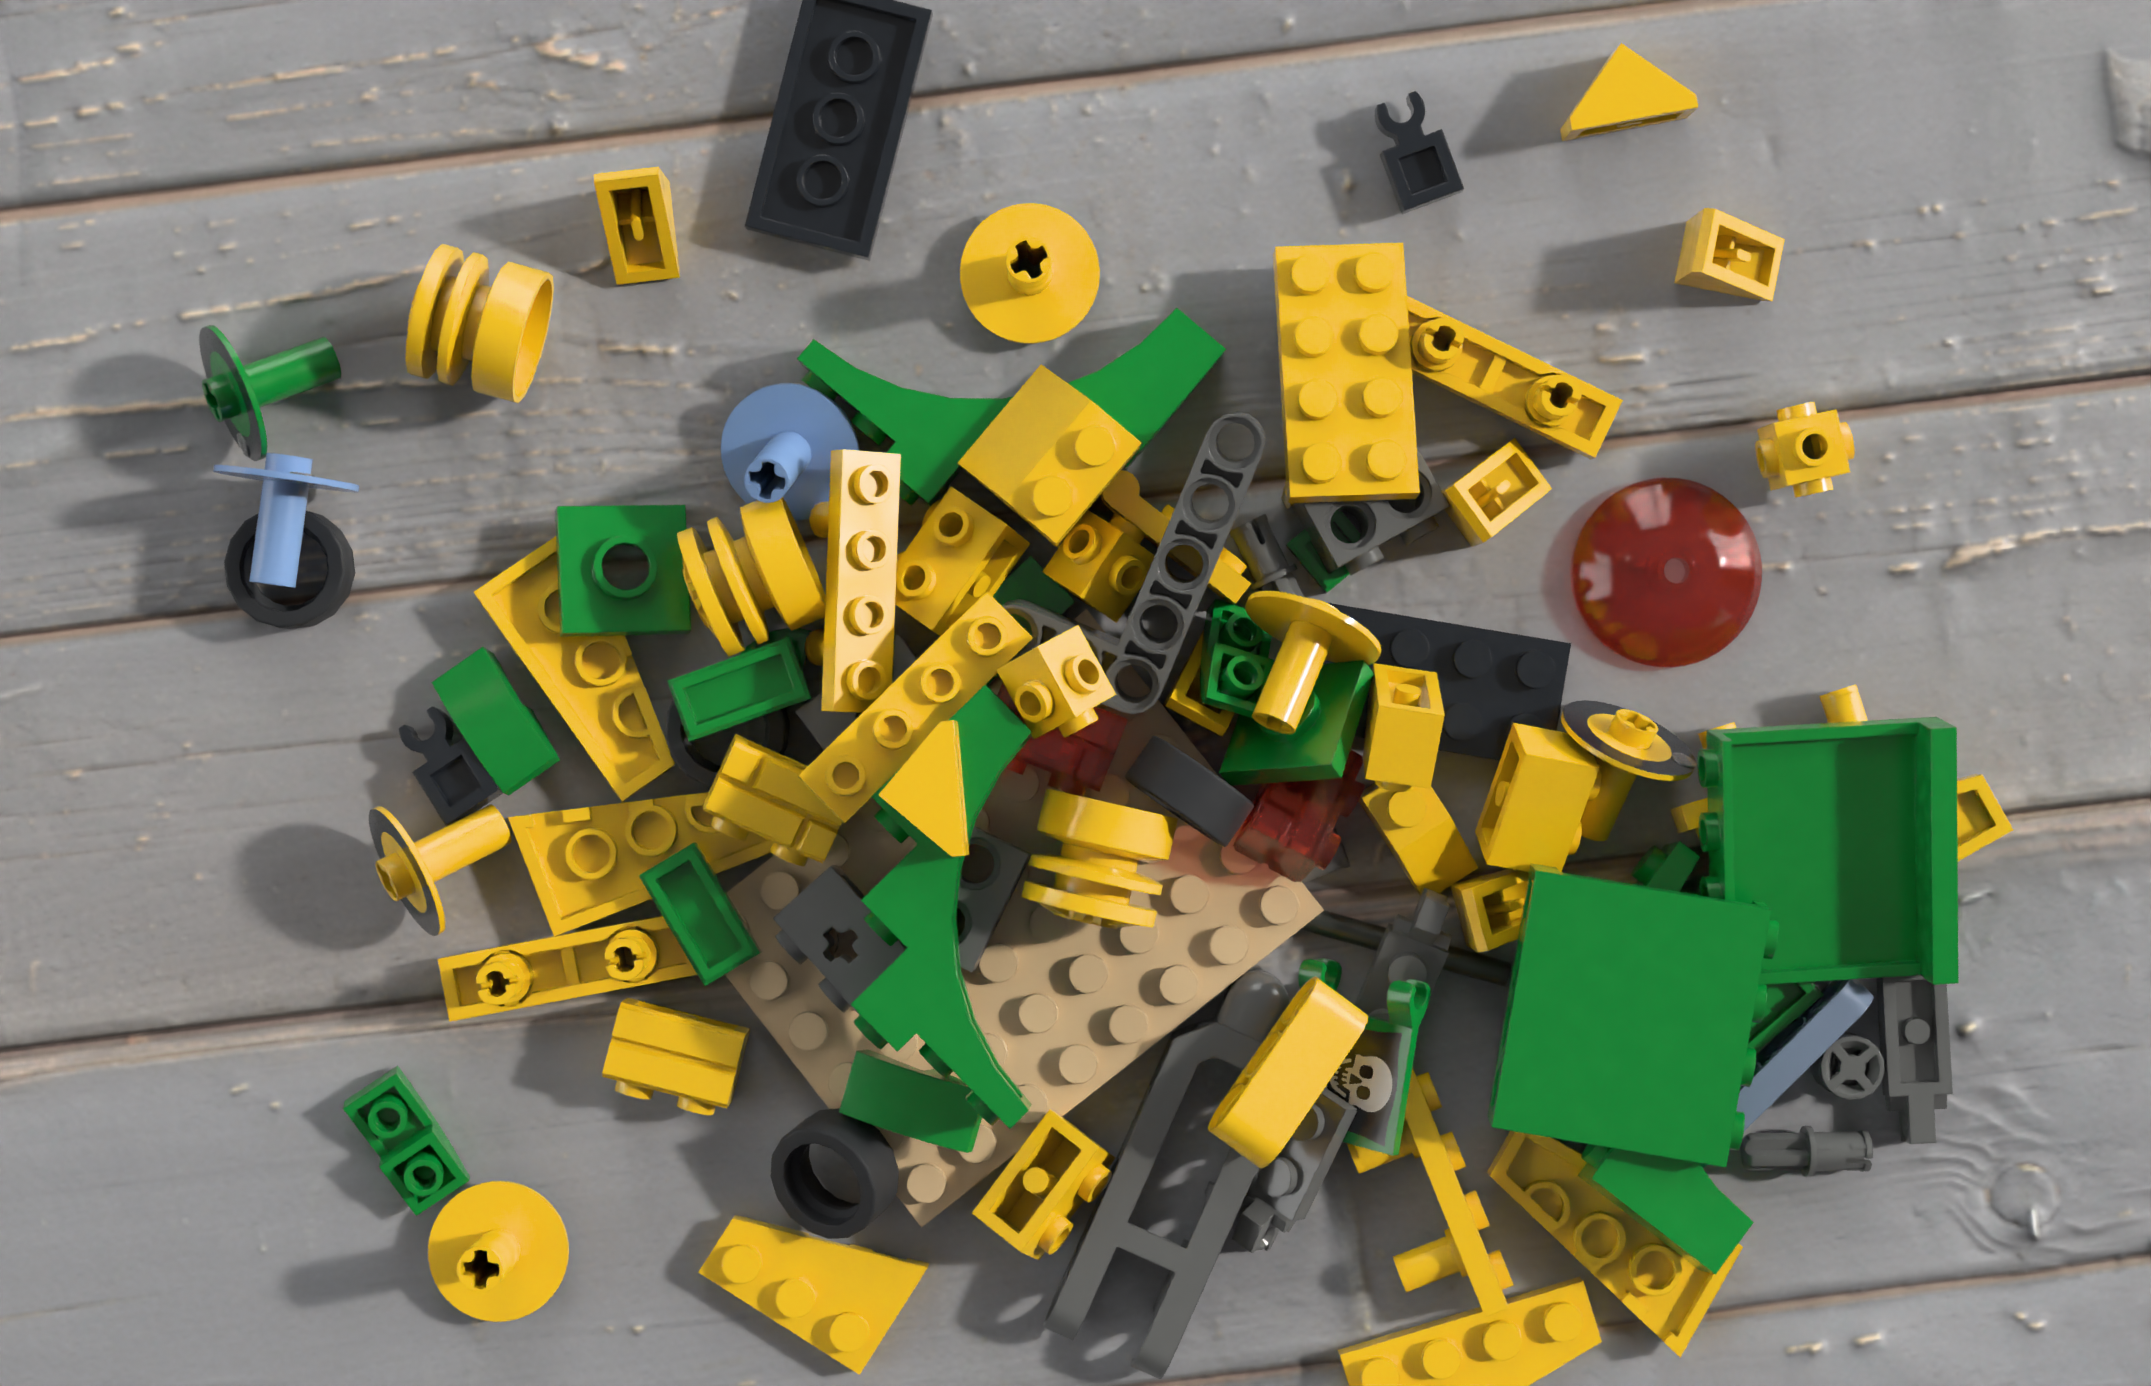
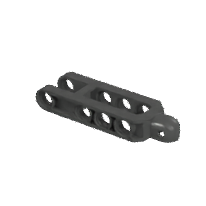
M1261 970L1247 971L1228 986L1215 1017L1171 1033L1110 1170L1112 1172L1111 1179L1096 1201L1043 1324L1044 1328L1074 1340L1116 1247L1169 1269V1273L1153 1306L1154 1315L1148 1334L1135 1359L1132 1358L1130 1365L1158 1379H1162L1174 1357L1258 1167L1230 1147L1215 1182L1209 1181L1204 1192L1206 1200L1197 1225L1190 1239H1183L1181 1246L1133 1225L1128 1220L1198 1064L1216 1057L1244 1070L1290 1003L1288 992L1282 982L1271 973Z

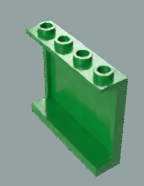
M1938 717L1706 730L1707 748L1700 749L1698 752L1697 770L1701 787L1708 788V812L1701 813L1699 816V840L1702 850L1709 852V876L1701 878L1700 895L1752 904V900L1761 901L1772 909L1770 919L1777 920L1779 923L1778 941L1774 957L1772 959L1763 958L1759 983L1767 985L1921 975L1932 985L1959 983L1957 727Z
M1531 863L1487 1115L1491 1127L1727 1167L1729 1150L1738 1151L1740 1149L1744 1134L1745 1114L1744 1112L1736 1111L1740 1087H1750L1755 1071L1756 1049L1748 1047L1752 1022H1762L1766 1009L1767 985L1759 983L1763 958L1772 959L1774 957L1778 941L1779 923L1777 920L1770 919L1772 909L1761 901L1752 900V904L1563 873L1559 872L1556 867Z

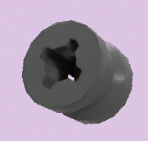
M1847 1031L1810 1066V1072L1820 1086L1839 1097L1849 1100L1862 1099L1873 1093L1881 1084L1885 1071L1884 1059L1878 1047L1868 1039ZM1837 1059H1838V1060H1839V1063H1838V1071L1833 1074L1832 1072L1836 1070V1065H1835V1064H1836V1061H1837Z

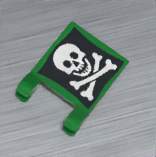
M1328 958L1304 960L1299 968V989L1316 976L1336 991L1342 974L1340 963ZM1409 979L1406 982L1401 980L1393 981L1389 985L1387 994L1389 1020L1368 1015V1022L1362 1034L1325 1088L1357 1108V1113L1343 1142L1392 1156L1399 1155L1418 1029L1427 1010L1431 995V988L1426 982Z

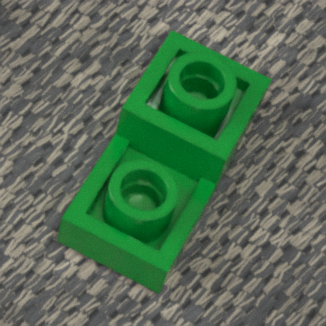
M1217 599L1213 601L1206 611L1200 665L1201 700L1204 704L1253 718L1252 714L1275 660L1268 658L1272 636L1251 620L1245 608Z
M481 647L431 682L461 734L504 794L511 795L560 761L534 711L521 703L493 652Z
M868 1049L856 1051L839 1113L904 1136L965 1153L973 1151L982 1117L965 1099L972 1090L961 1079L951 1075L944 1078L935 1069L920 1070Z
M398 1065L345 1100L343 1110L380 1157L379 1168L416 1216L470 1180L467 1170L445 1133Z

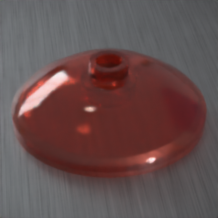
M1653 478L1631 484L1613 493L1587 518L1579 532L1572 552L1570 568L1571 588L1575 604L1584 623L1591 633L1609 650L1622 658L1645 666L1665 668L1686 666L1698 663L1719 653L1745 628L1755 610L1760 595L1762 583L1761 555L1757 540L1747 520L1732 502L1722 494L1701 483L1687 479ZM1670 559H1676L1684 566V577L1678 583H1672L1665 577L1664 567Z

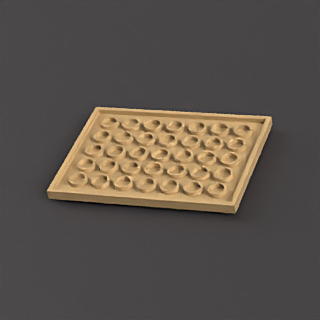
M1087 609L1074 619L1104 632ZM1131 665L1119 670L1117 677L1118 685L1128 696L1142 697L1151 691ZM1001 678L997 679L989 688L1024 722ZM1159 700L1145 712L1136 714L1121 712L1100 703L1093 707L1099 719L1066 738L1063 737L1058 727L1036 739L1031 737L999 776L977 817L975 826L1032 855H1061L1063 842L1048 837L1037 830L1046 788L1178 818L1125 778L1126 773L1152 736L1165 740L1214 774L1216 772ZM872 797L845 824L842 822L823 864L809 858L805 867H802L774 855L727 892L762 952L726 973L725 976L829 1109H838L841 1106L855 1053L858 1050L868 1049L920 1070L934 1069L919 1052V1049L925 1042L917 1034L898 1052L889 1043L882 1049L877 1048L854 1024L853 1021L859 1014L852 1007L843 1013L821 990L818 984L825 976L809 959L799 964L788 954L775 937L782 928L774 921L773 917L830 866L838 865L866 896L917 845L910 836L901 844L877 821L874 815L882 807ZM1250 815L1247 816L1226 847L1212 841L1178 818L1169 860L1138 861L1136 873L1163 885L1161 895L1132 890L1130 896V904L1157 911L1153 928L1131 926L1113 929L1054 915V913L1037 902L1021 897L1025 881L1054 886L1056 872L1030 866L1028 862L976 970L970 972L961 967L975 1018L999 1064L1032 1104L1029 1111L1011 1129L1001 1119L992 1126L982 1118L973 1151L969 1153L927 1143L875 1126L883 1134L894 1152L899 1169L896 1195L921 1228L1015 1155L1049 1109L1063 1117L1324 911ZM973 844L969 846V855H966L964 858L961 874L971 882H983L991 875L994 868V860L987 848ZM957 908L956 919L959 937L965 927V918L962 911ZM833 928L829 932L835 940L834 945L829 951L835 958L847 954L854 960L858 956L852 947L858 936L852 929L839 933ZM954 1071L950 1074L951 1076L959 1078Z

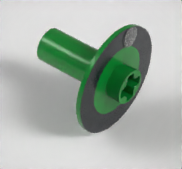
M208 325L200 330V352L207 379L202 381V388L207 404L218 422H225L245 457H249L253 461L264 459L267 454V435L260 410L261 407L341 378V367L338 357L326 337H321L242 365L234 348L216 326Z

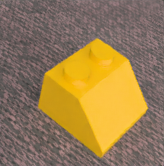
M1041 364L959 460L958 464L1057 547L1140 449L1141 442L1092 400Z

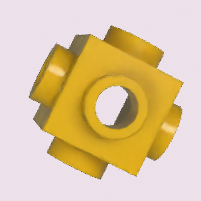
M1815 402L1776 410L1778 422L1757 429L1759 440L1755 444L1758 467L1763 478H1768L1770 491L1793 486L1794 496L1798 498L1833 490L1831 478L1850 473L1848 460L1853 459L1855 455L1854 441L1849 425L1846 422L1840 423L1837 409L1817 413ZM1807 436L1811 437L1815 459L1808 458L1803 452L1802 444Z
M1087 510L1067 534L1042 572L1075 597L1117 623L1143 586L1155 556L1140 545L1146 534L1116 513L1107 522Z
M1079 625L996 669L1026 726L1032 731L1031 735L1034 739L1056 727L1059 728L1064 738L1081 730L1099 719L1093 707L1116 695Z

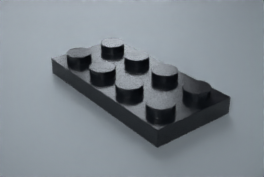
M802 0L745 222L747 230L870 261L933 17L932 10L895 0Z
M1328 603L1360 623L1376 637L1381 645V654L1375 663L1437 673L1445 714L1438 747L1439 751L1500 761L1513 723L1557 731L1571 643ZM1325 660L1323 664L1334 663V662H1330V661ZM1373 664L1368 665L1372 670ZM1369 692L1355 737L1365 738Z

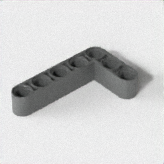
M1238 411L1226 413L1214 421L1207 431L1120 639L1033 602L1016 599L1007 601L1001 606L1009 614L1021 615L1027 619L1032 628L1033 639L1010 661L1079 625L1116 695L1102 702V704L1130 714L1145 712L1154 706L1165 687L1264 453L1266 438L1264 429L1259 421L1247 413ZM1227 424H1242L1253 434L1254 449L1245 459H1228L1219 450L1217 443L1218 434ZM1212 484L1224 490L1229 501L1228 511L1224 516L1219 519L1208 520L1196 513L1193 508L1192 498L1193 493L1200 486ZM1179 545H1189L1198 550L1203 560L1202 572L1195 578L1187 580L1173 575L1167 563L1168 553L1172 548ZM1154 605L1168 607L1177 617V631L1172 636L1163 639L1151 636L1143 627V612ZM1129 665L1143 667L1152 678V690L1142 697L1128 696L1118 685L1117 677L1120 669Z

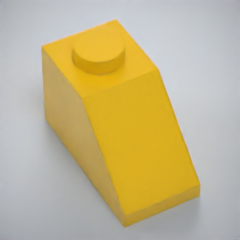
M1373 663L1372 671L1374 676L1369 691L1363 748L1365 779L1375 780V784L1379 787L1395 792H1408L1413 790V787L1430 789L1445 716L1437 673Z
M1374 783L1355 795L1420 897L1424 887L1441 893L1478 868L1452 817L1432 787L1430 789L1413 787V790L1408 792H1395L1383 789Z

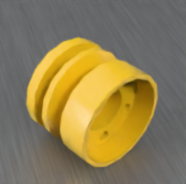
M441 244L431 256L411 304L405 354L407 373L429 379L437 370L438 380L453 386L461 378L469 361H472L471 379L474 391L519 403L525 397L532 383L546 340L553 304V276L549 272L507 262L500 269L490 287L487 257L473 252L464 262L462 250L457 247Z
M784 497L771 503L756 500L740 507L745 537L735 541L718 517L708 520V530L715 548L711 551H707L694 527L677 533L682 553V572L690 596L702 622L719 640L728 657L745 650L744 640L738 624L741 620H745L758 644L769 640L765 610L775 607L791 631L825 617L826 595Z
M1046 788L1037 830L1048 837L1063 842L1061 855H1031L1030 866L1056 872L1054 886L1025 881L1021 897L1037 902L1056 916L1113 929L1131 926L1153 928L1157 911L1130 904V896L1132 890L1161 895L1163 885L1136 873L1139 860H1169L1178 818Z

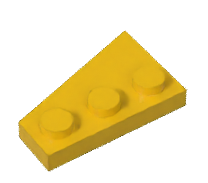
M734 1215L698 1273L860 1375L924 1275L929 1263L911 1258L905 1260L873 1252L871 1248L851 1243L849 1246L813 1237L807 1232Z

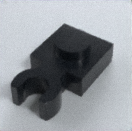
M1416 91L1408 93L1406 97L1407 106L1411 111V118L1408 121L1399 123L1392 120L1385 102L1377 105L1374 115L1378 129L1385 136L1392 138L1396 145L1382 151L1380 158L1401 214L1459 194L1464 190L1443 130L1440 129L1424 135L1421 124L1425 118V104Z
M432 706L426 710L435 725L434 733L429 739L420 740L414 728L408 725H403L399 728V735L407 748L423 754L427 762L412 773L444 824L448 826L476 812L502 795L503 792L479 761L465 738L453 744L451 740L454 729L450 717L441 709Z

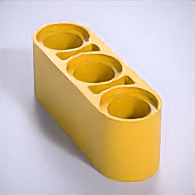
M1316 976L1311 978L1293 997L1221 1101L1209 1122L1208 1131L1260 1169L1268 1166L1289 1141L1362 1034L1368 1022V1015Z

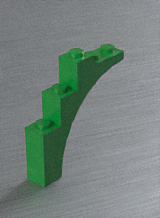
M1176 308L1140 344L1100 370L1068 382V384L1092 400L1141 442L1140 449L1123 468V470L1127 471L1221 359L1226 348ZM814 339L797 358L801 365L808 370L801 379L802 382L808 387L825 394L833 401L839 396L855 409L857 413L850 420L851 423L877 445L880 446L886 437L894 442L887 453L901 454L899 497L910 506L919 497L930 506L939 498L963 469L958 464L959 460L1013 398H949L902 388L855 368Z
M984 685L949 719L957 721L959 728L968 845L977 817L999 776L1032 737V731L987 685ZM894 774L871 796L882 807L874 817L901 844L910 836L917 845L861 901L871 910L864 917L865 922L889 946H893L900 940L907 949L851 1003L860 1014L853 1022L862 1034L879 1049H882L889 1043L898 1052L917 1034L925 1042L919 1049L924 1059L944 1078H947L954 1071L972 1090L965 1097L971 1107L990 1125L993 1126L1001 1119L1011 1129L1029 1111L1032 1104L995 1057L975 1018L961 971L956 917L961 870L965 856L951 857L879 796V793L895 776Z
M1681 841L1666 844L1662 849L1654 845L1639 860L1631 875L1638 880L1635 885L1679 892L1700 856ZM1588 1144L1582 1153L1581 1158L1587 1164L1578 1174L1581 1179L1701 1271L1716 1275L1754 1223L1716 1187L1700 1163Z

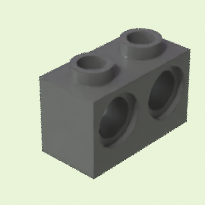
M1418 447L1420 493L1416 498L1415 507L1410 513L1396 511L1390 506L1388 500L1296 503L1292 507L1301 525L1312 539L1311 543L1328 573L1345 565L1351 576L1384 558L1379 549V546L1400 535L1405 545H1408L1439 528L1434 516L1444 511L1450 505ZM1335 512H1348L1358 520L1361 528L1358 542L1344 543L1334 536L1330 523Z
M974 826L969 846L977 844L987 848L992 854L994 868L991 875L985 881L979 883L971 882L961 874L958 908L964 915L965 927L962 934L958 937L960 963L962 968L970 972L976 970L1032 855Z

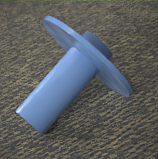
M792 383L765 386L746 396L729 415L721 438L723 468L737 494L747 504L756 500L771 503L784 497L795 521L809 519L815 504L829 501L831 451L841 449L859 451L855 430L840 406L818 390Z
M276 453L266 454L265 469L214 465L213 472L263 481L249 582L296 588L309 488L358 493L359 485L316 477V475L311 474L313 459Z

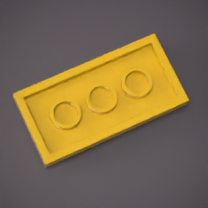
M1373 243L1275 247L1273 266L1287 503L1416 499L1420 493L1404 244Z

